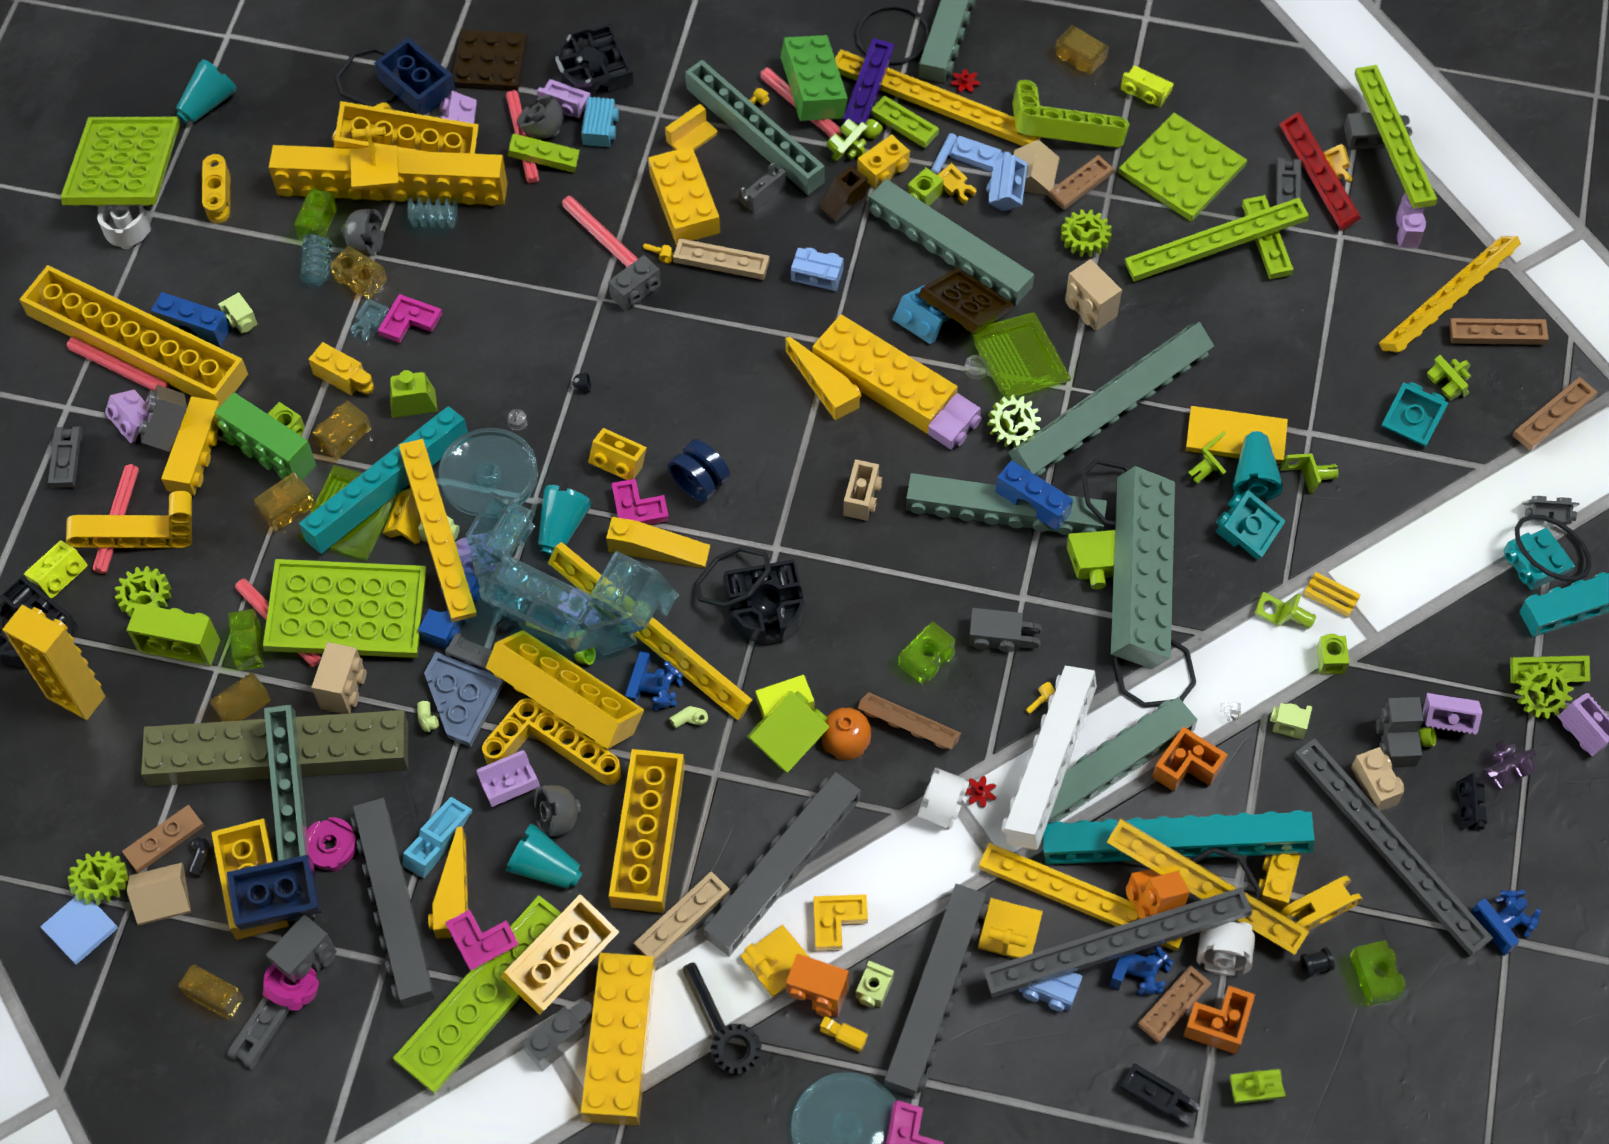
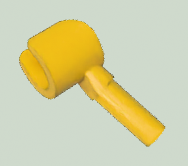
M758 88L749 101L753 104L758 101L760 104L765 105L770 100L768 97L769 93Z
M646 243L643 245V249L660 254L659 260L667 264L672 262L673 253L669 245H663L662 248Z
M1050 682L1039 687L1038 690L1042 696L1038 697L1026 709L1029 714L1044 702H1049L1050 695L1055 694V689Z

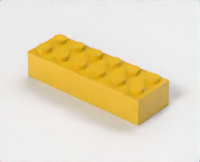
M341 101L334 148H369L367 138L353 139L352 129H365L366 126H371V128L385 126L386 137H373L375 147L397 145L398 151L475 154L479 124Z
M842 314L812 346V353L846 376L852 385H857L861 393L927 434L928 426L932 420L944 409L950 399L957 394V385Z
M21 605L2 629L45 697L88 720L105 698V694L100 688L102 686L101 683L94 678L95 673L88 668V661L81 656L82 651L74 644L75 639L66 631L68 627L57 619L51 621L46 618L47 616L41 610L35 607L31 610Z
M524 630L496 642L485 667L493 672L497 678L511 684L516 691L526 694L537 705L547 708L557 718L565 720L574 726L578 732L586 734L595 740L596 744L607 749L634 735L644 712L643 708Z
M632 749L609 891L611 908L664 913L685 771L684 754Z
M613 953L599 954L581 1115L584 1122L639 1126L656 968L654 956Z

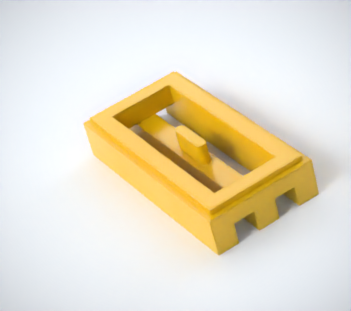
M1318 572L1314 573L1313 578L1303 595L1346 617L1350 616L1361 594ZM1315 588V589L1321 591L1322 593L1326 594V596H1324V595H1322V594H1320V593H1318V592H1316V591H1314V590H1312V589ZM1336 599V600H1338V601H1340V602H1342V603L1348 605L1349 607H1346V606H1344V605H1342V604H1340V603H1338V602H1336V601H1334V600Z

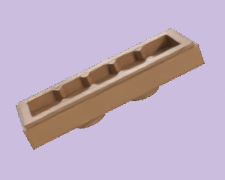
M1098 155L1051 189L1048 197L1065 210L1114 174V168Z
M187 805L122 852L137 873H140L205 826L192 808Z
M1190 966L1138 1023V1026L1159 1044L1191 1009L1194 1002H1197L1208 990L1212 983Z

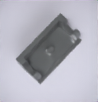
M770 164L768 166V173L747 190L745 187L739 190L738 201L753 213L756 212L786 187V171L780 168L776 172L775 164Z
M456 633L445 650L446 656L493 674V672L485 668L492 650L465 640L464 637H461V634Z

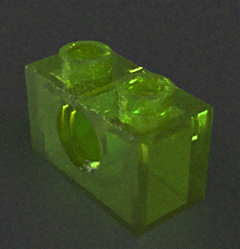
M314 188L310 189L294 223L299 241L321 246L337 211L333 193Z
M249 609L228 613L232 658L238 671L264 667L260 622L255 610Z
M932 621L899 654L898 666L922 684L927 678L932 679L938 672L939 666L944 661L948 662L954 656L956 639ZM932 652L934 655L929 657L923 653Z
M1384 940L1355 947L1350 957L1367 1005L1373 1006L1398 1000L1403 994L1406 985L1403 975L1398 973L1395 966V952L1392 948H1389L1387 941ZM1378 968L1383 970L1386 976H1378L1374 972V969Z

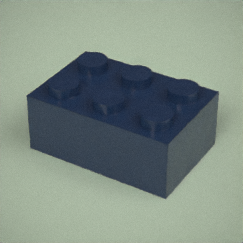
M406 38L374 62L378 80L420 115H426L438 106L443 98L448 97L451 91L456 92L453 75L410 38Z
M309 855L226 872L235 926L240 930L302 917L304 914L309 916L322 913L313 860Z

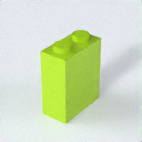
M788 691L746 736L781 770L787 773L830 727L825 723L827 717L818 709L813 711L806 705L809 702L808 699L799 691L796 693Z

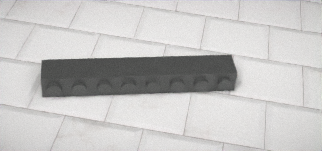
M837 772L831 778L827 777L821 783L818 794L815 797L811 796L805 802L802 813L798 817L795 815L789 821L786 832L782 836L778 835L770 845V851L766 855L762 854L756 860L754 870L749 875L745 874L737 884L738 889L733 895L728 894L723 899L720 905L721 909L717 914H711L703 925L705 927V939L729 957L860 801L861 790Z
M381 798L353 806L355 816L351 817L354 832L359 831L361 838L356 840L360 856L365 854L366 863H363L362 867L365 878H370L372 887H368L371 902H376L378 911L374 912L377 927L382 926L384 933L379 938L383 952L388 951L390 958L385 963L389 976L394 975L396 984L391 985L395 1001L400 1000L403 1008L435 1000L385 799Z
M955 884L887 1072L884 1088L916 1099L918 1091H924L928 1076L924 1075L927 1065L932 1067L937 1054V1051L933 1050L936 1040L941 1042L946 1026L942 1025L945 1016L950 1017L955 1003V1001L951 1000L953 991L959 992L963 976L959 975L962 966L968 967L972 952L968 951L970 943H976L980 928L976 927L979 918L984 920L989 904L985 903L986 893Z

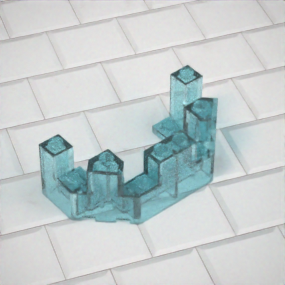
M492 491L466 533L467 542L472 553L471 559L475 576L478 578L481 599L495 612L515 621L526 632L565 651L570 648L576 652H581L595 647L605 656L637 644L635 632L646 628L655 611L667 616L679 595L658 570L618 551H615L591 595L511 557L517 545L524 546L535 525L531 521L535 513Z

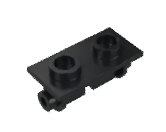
M1473 772L1457 781L1461 830L1474 825L1476 830H1483L1487 824L1486 807L1478 805V803L1485 802V784Z

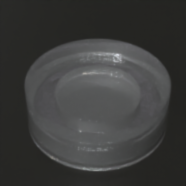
M973 355L966 360L965 373L969 378L979 380L988 374L989 363L983 356Z

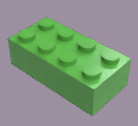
M828 36L784 37L781 61L800 121L844 118L848 98Z
M235 392L214 412L218 421L217 425L223 433L222 438L229 445L233 446L235 444L247 457H255L265 469H273L285 482L291 481L298 486L316 467L308 440Z

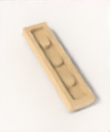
M680 238L673 256L675 263L762 280L765 278L770 261L768 255Z
M710 872L634 942V947L643 956H654V961L656 962L730 893V889L715 874Z

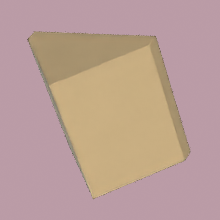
M1040 140L1014 150V156L1027 162L1024 192L1048 196L1049 191L1054 188L1059 157Z
M183 863L129 876L127 893L138 926L191 913Z

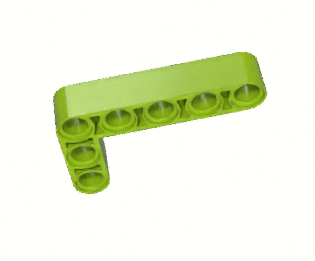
M1020 80L1017 83L1012 105L1015 127L1019 133L1112 147L1124 145L1130 124L1125 118L1040 106L1036 84L1028 80Z

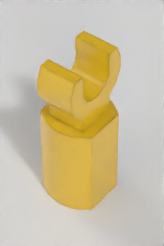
M824 1017L820 1025V1032L835 1037L837 1042L860 1053L868 1038L867 1033L845 1023L840 1025L828 1017Z

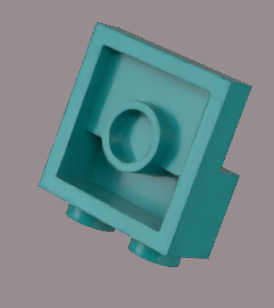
M1403 382L1381 427L1426 447L1448 406V402L1440 394L1434 392L1428 394L1422 391L1423 388L1416 383L1410 382L1407 384Z
M1247 490L1241 495L1235 494L1228 503V506L1231 508L1228 513L1223 512L1216 521V524L1219 526L1215 532L1233 547L1239 544L1258 560L1263 557L1286 520Z
M1547 527L1533 534L1528 532L1520 536L1526 551L1537 563L1549 571L1563 576L1574 570V563ZM1515 539L1506 544L1503 550L1506 560L1513 564L1518 571L1521 581L1527 584L1530 590L1556 579L1534 567L1521 553Z

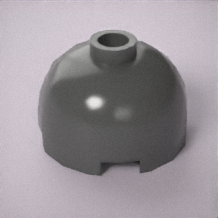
M543 95L536 99L538 103L531 109L528 106L525 107L517 120L520 128L529 137L534 139L555 137L559 133V128L563 121V112L559 103L551 95Z
M361 209L351 213L342 226L341 234L350 250L364 256H375L374 252L381 250L384 231L379 229L378 220H382L379 211L376 209Z
M549 784L536 789L534 808L539 807L542 819L536 820L539 829L548 837L566 834L574 827L577 815L581 812L579 800L575 799L568 788L561 785Z

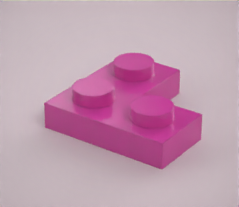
M399 294L378 329L379 336L401 343L411 325L433 332L442 316V310Z
M636 479L612 483L618 518L635 520L648 525L669 521L664 495L640 499Z
M470 909L445 922L470 971L519 945L507 921L482 933Z
M898 1100L893 1103L886 1144H944V1142L918 1135L923 1108Z

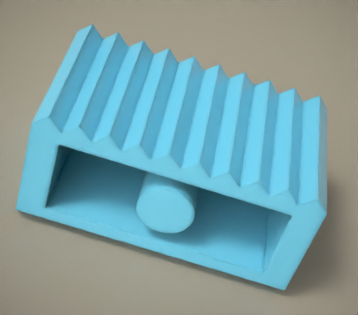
M587 98L581 132L583 145L610 147L611 139L615 140L616 126L613 125L614 121L618 122L619 108H615V100L613 98Z

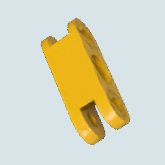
M213 154L206 157L202 164V204L209 221L217 224L226 221L230 215V173L225 159L221 155ZM212 163H218L217 166L211 167Z
M1343 876L1292 902L1280 913L1289 919L1297 916L1299 921L1296 923L1310 931L1352 909L1363 898L1360 894L1350 896L1345 887L1351 880L1348 876Z

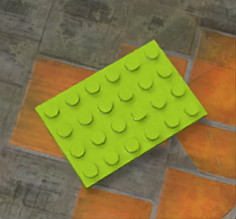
M88 117L60 197L62 205H156L179 130V117Z
M275 559L263 641L264 651L323 654L325 646L329 642L355 647L359 655L418 658L420 639L418 629L422 620L427 573L426 566Z

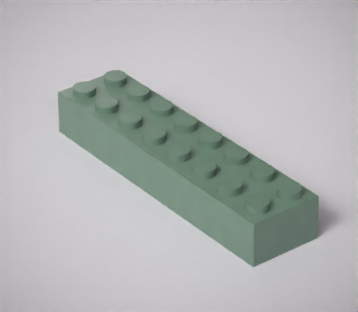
M1134 466L1117 478L1111 654L1153 669L1171 659L1175 482Z

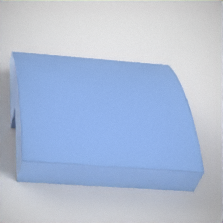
M76 896L41 926L43 931L76 965L118 929L116 924L93 900L89 905H86L84 898L77 901Z

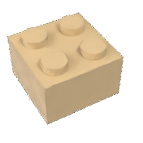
M1090 259L1069 273L1065 301L1070 309L1075 310L1081 316L1086 325H1090L1097 331L1117 317L1122 289Z
M327 642L311 687L321 710L350 714L352 707L357 706L359 700L358 689L360 684H364L367 674L357 648Z

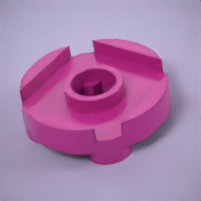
M333 817L328 818L329 820L322 822L319 820L313 823L308 828L307 835L309 856L313 860V865L322 870L335 872L341 870L355 855L357 838L346 821ZM332 839H336V846L334 848L326 849V845L324 844V842H330Z
M272 965L264 975L263 996L276 1004L297 1011L316 997L319 980L316 979V972L311 967V970L304 978H299L295 982L296 985H288L292 981Z

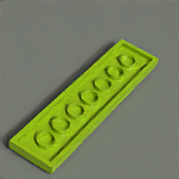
M538 895L510 926L519 945L470 971L393 1057L394 1061L431 1092L436 1094L521 998L501 978V975L554 922L561 912Z

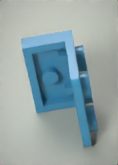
M923 285L902 296L893 320L931 344L935 342L943 322L950 318L935 306L929 305L923 298L918 296L921 288L925 286Z

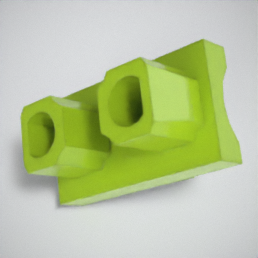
M848 119L839 129L847 139L844 141L835 133L826 143L829 149L834 152L831 158L837 162L848 149L850 152L847 156L850 159L865 154L864 145L866 141L864 139H861L859 142L856 140L867 126L863 122L858 126Z
M1439 355L1435 358V365L1427 372L1428 378L1435 385L1444 378L1449 381L1442 388L1443 394L1449 401L1459 395L1466 397L1470 394L1467 390L1469 386L1460 376L1465 380L1471 377L1467 371L1471 364L1467 360L1459 363L1456 359H1453L1450 362L1454 367L1453 369Z
M1280 1069L1259 1070L1230 1075L1235 1104L1284 1099L1286 1096L1282 1085Z

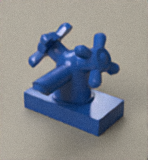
M640 651L625 697L638 705L641 693L646 692L658 695V697L652 698L653 702L657 703L653 705L655 711H658L660 708L676 706L677 702L673 700L676 698V693L673 692L668 695V690L674 680L679 687L683 686V681L681 680L683 677L682 673L675 667H672L669 661L664 663V666L667 668L665 671L658 669L654 674L648 672L651 665L650 653Z
M1523 889L1517 892L1514 890H1502L1500 892L1501 896L1496 898V903L1499 904L1506 901L1507 907L1499 912H1496L1485 898L1478 902L1471 911V914L1493 937L1492 941L1504 956L1512 952L1520 942L1511 931L1512 928L1518 924L1527 926L1523 937L1527 938L1530 936L1531 931H1534L1538 926V917L1541 914V910L1536 908L1531 916L1524 914L1527 900L1520 898L1526 895Z
M1160 945L1154 946L1155 951L1147 958L1135 952L1122 956L1118 960L1109 987L1119 990L1124 975L1129 973L1145 980V983L1140 984L1141 989L1137 990L1138 995L1160 994L1163 992L1162 988L1165 987V981L1156 983L1155 977L1158 973V968L1163 966L1164 970L1168 973L1173 965V960L1162 951Z

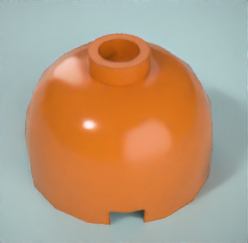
M839 708L830 712L826 716L827 720L825 721L830 727L820 737L824 750L839 760H853L863 755L871 743V727L867 717L853 708Z

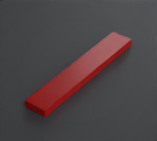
M1297 112L1280 123V127L1298 158L1301 159L1302 165L1340 230L1343 231L1362 219L1302 115Z

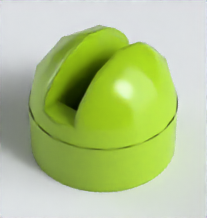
M868 119L865 123L867 127L863 133L868 139H875L880 135L883 127L877 121Z
M583 644L575 649L576 654H574V658L579 664L591 665L594 663L596 651L592 645Z
M1431 726L1421 727L1418 731L1420 745L1423 747H1434L1436 745L1435 729Z

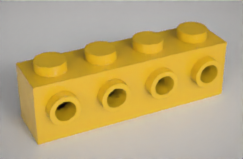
M191 397L161 478L167 491H186L195 496L198 487H201L205 466L207 467L210 463L211 449L218 441L219 427L214 412L221 406L219 401Z

